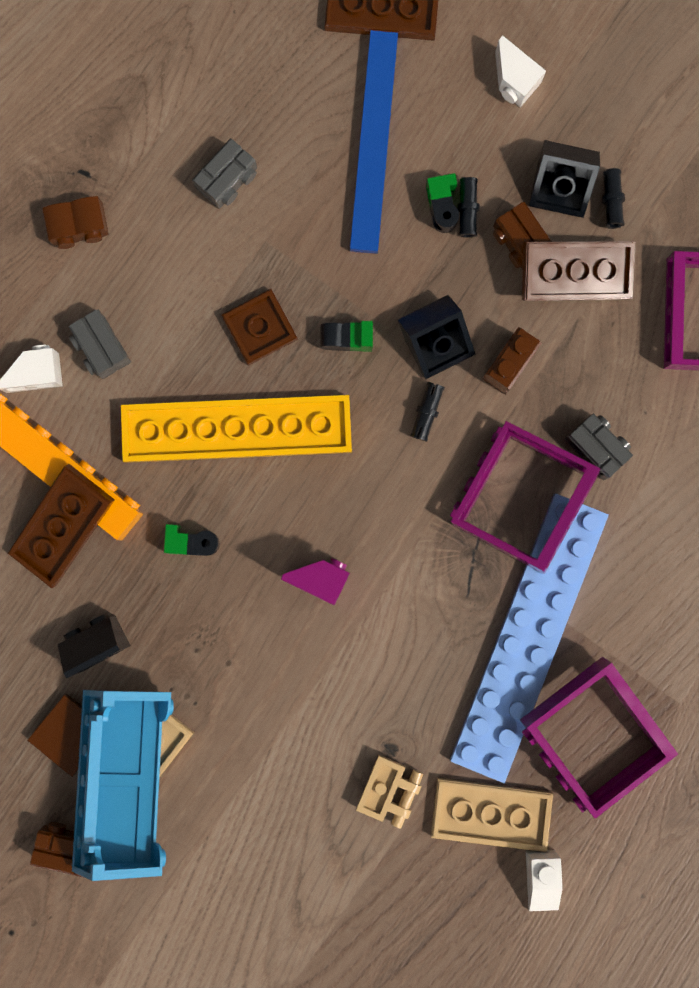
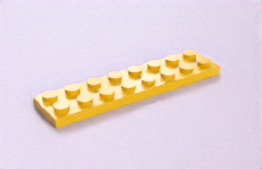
M349 395L121 405L122 458L124 463L352 453Z

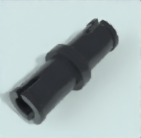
M611 168L603 171L605 194L602 196V203L606 208V228L617 229L625 225L623 218L625 194L622 193L621 170Z
M475 177L460 179V203L457 205V209L460 212L459 236L464 238L477 236V212L480 211V204L477 203L478 179Z
M427 382L421 406H417L416 409L418 415L410 437L421 439L425 442L428 441L434 418H437L439 414L437 408L445 387Z

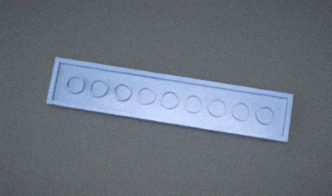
M556 493L553 494L530 556L538 559L567 506L569 498ZM582 504L546 573L543 574L528 565L525 566L450 757L451 762L505 784L523 737L522 731L525 729L520 719L534 709L609 514Z

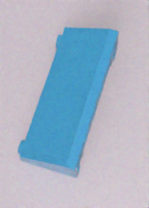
M83 690L72 872L91 881L162 876V867L166 863V853L160 844L156 842L162 722H165L173 713L174 703L171 698V692Z

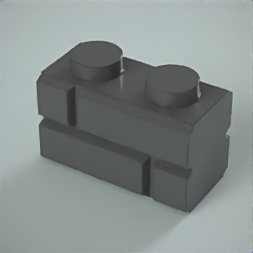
M230 138L192 181L196 189L220 209L224 204L228 206L236 199L238 195L237 190L243 183L248 185L253 181L257 174L255 171L257 169L256 160Z
M99 309L70 324L69 328L73 334L69 336V339L77 351L83 350L87 357L83 362L91 375L97 374L101 379H105L131 363L127 353Z
M593 413L564 440L583 460L599 467L600 472L598 476L602 480H606L618 471L633 454L629 451L631 448L630 444L623 437H616L609 430L611 428L610 423L603 416L599 415L597 417Z

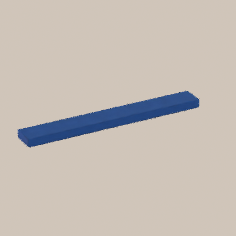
M370 30L350 243L351 252L378 254L398 33Z

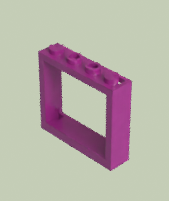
M674 251L666 258L663 369L699 371L698 359H683L685 268H699V252Z
M506 421L502 428L498 427L496 433L494 432L491 438V442L494 444L489 453L484 451L477 464L480 469L476 477L471 476L468 479L463 490L466 492V495L462 502L457 501L453 506L454 509L450 514L453 517L451 523L462 531L545 574L597 479L600 468ZM510 439L583 475L538 559L466 522L469 513Z
M604 657L598 659L520 719L525 727L522 731L523 735L532 746L536 743L542 749V752L539 753L541 759L549 769L552 766L557 769L559 774L555 776L566 791L571 788L576 795L572 799L582 813L587 810L594 819L678 755L612 662ZM603 677L652 743L653 747L588 797L537 727Z

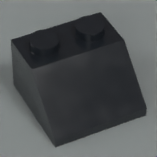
M544 140L529 206L584 218L600 169V152Z
M449 295L398 319L405 342L425 380L476 355L462 310Z
M103 614L89 622L91 627L81 632L80 628H76L63 635L65 641L57 645L63 673L66 678L79 674L131 646L116 616L107 618Z

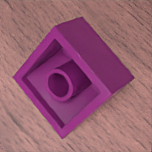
M331 558L329 562L322 560L282 575L281 580L335 605L350 573L345 571L346 564Z

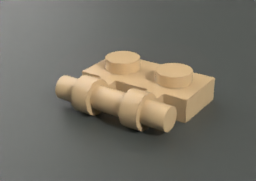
M378 754L357 804L356 811L381 822L384 821L388 811L394 814L391 825L401 829L405 819H408L411 814L410 806L415 794L420 792L422 787L420 782L424 774L413 769L410 778L405 779L402 777L405 765ZM397 787L404 789L399 803L392 802Z

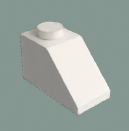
M502 35L495 51L499 91L506 101L521 107L542 83L546 70Z
M36 345L30 351H23L0 379V390L5 393L62 387L59 353L50 348L49 345Z
M547 850V852L526 851L528 910H559L562 894L560 856L555 850Z

